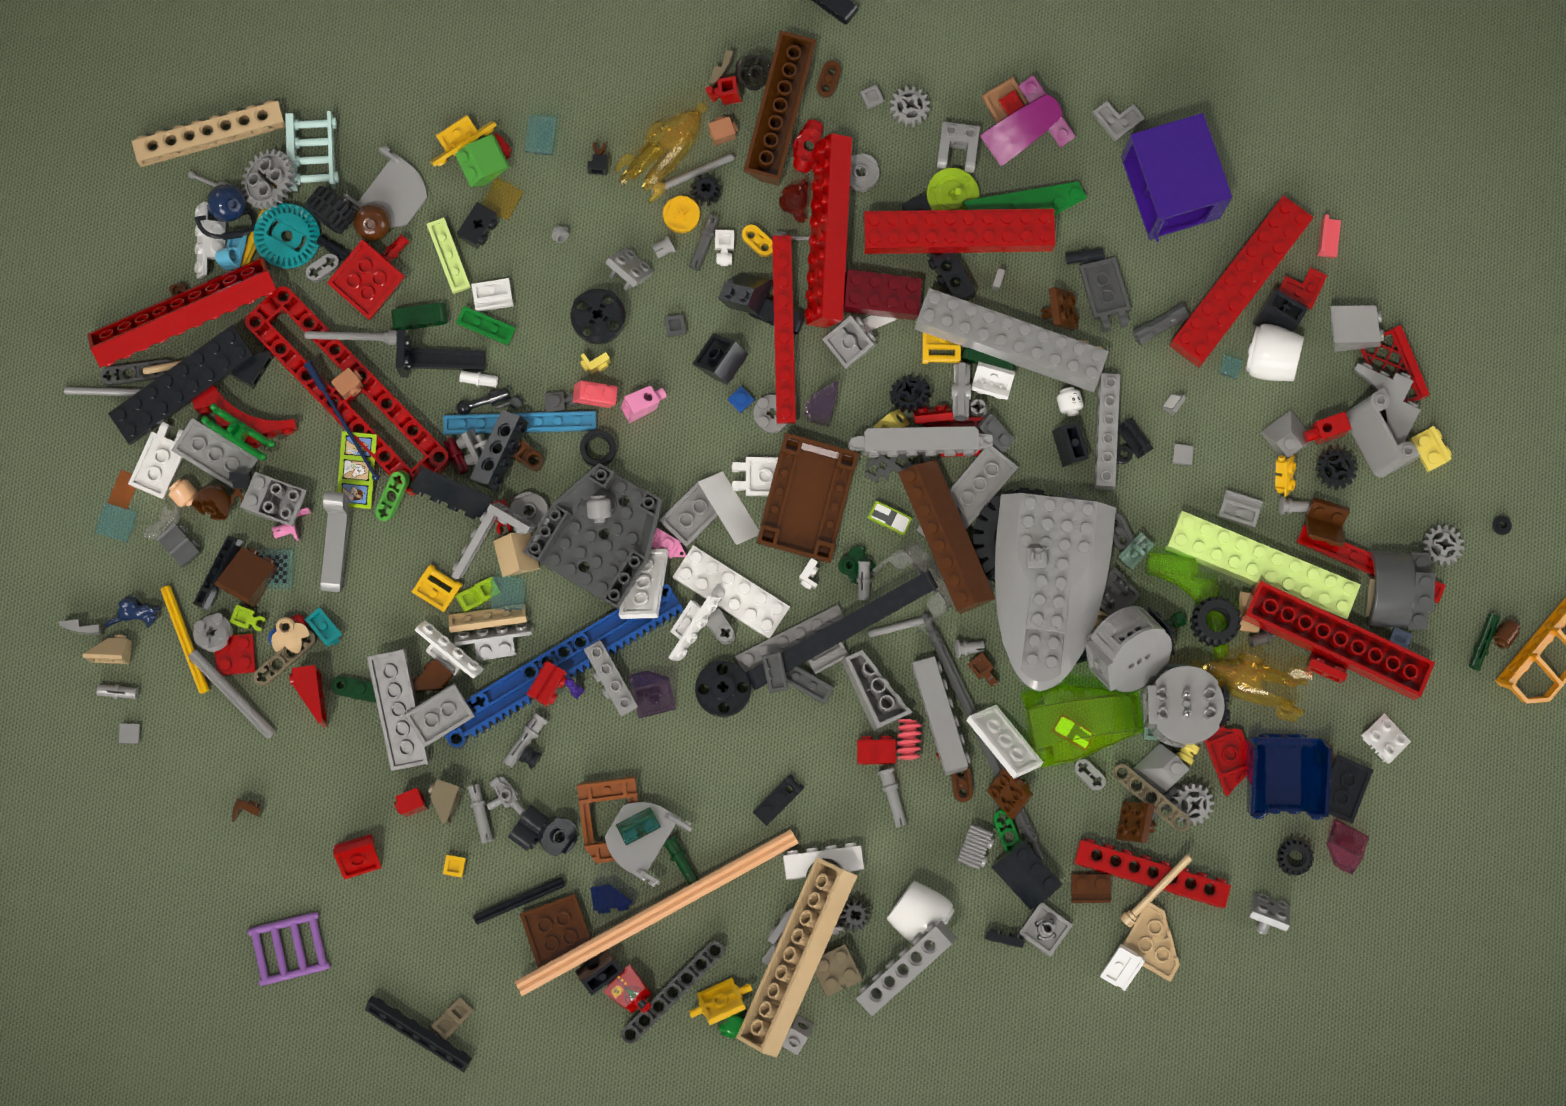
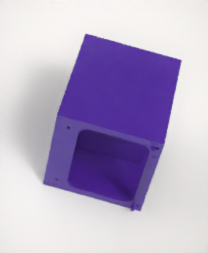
M1203 113L1130 135L1121 155V160L1149 240L1156 239V242H1159L1158 237L1221 218L1232 199V195Z

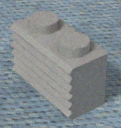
M971 824L956 861L976 870H979L980 866L984 867L988 856H985L987 848H992L995 838H992L993 833Z

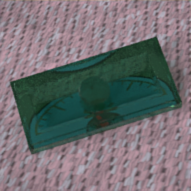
M650 807L616 824L626 846L661 828Z

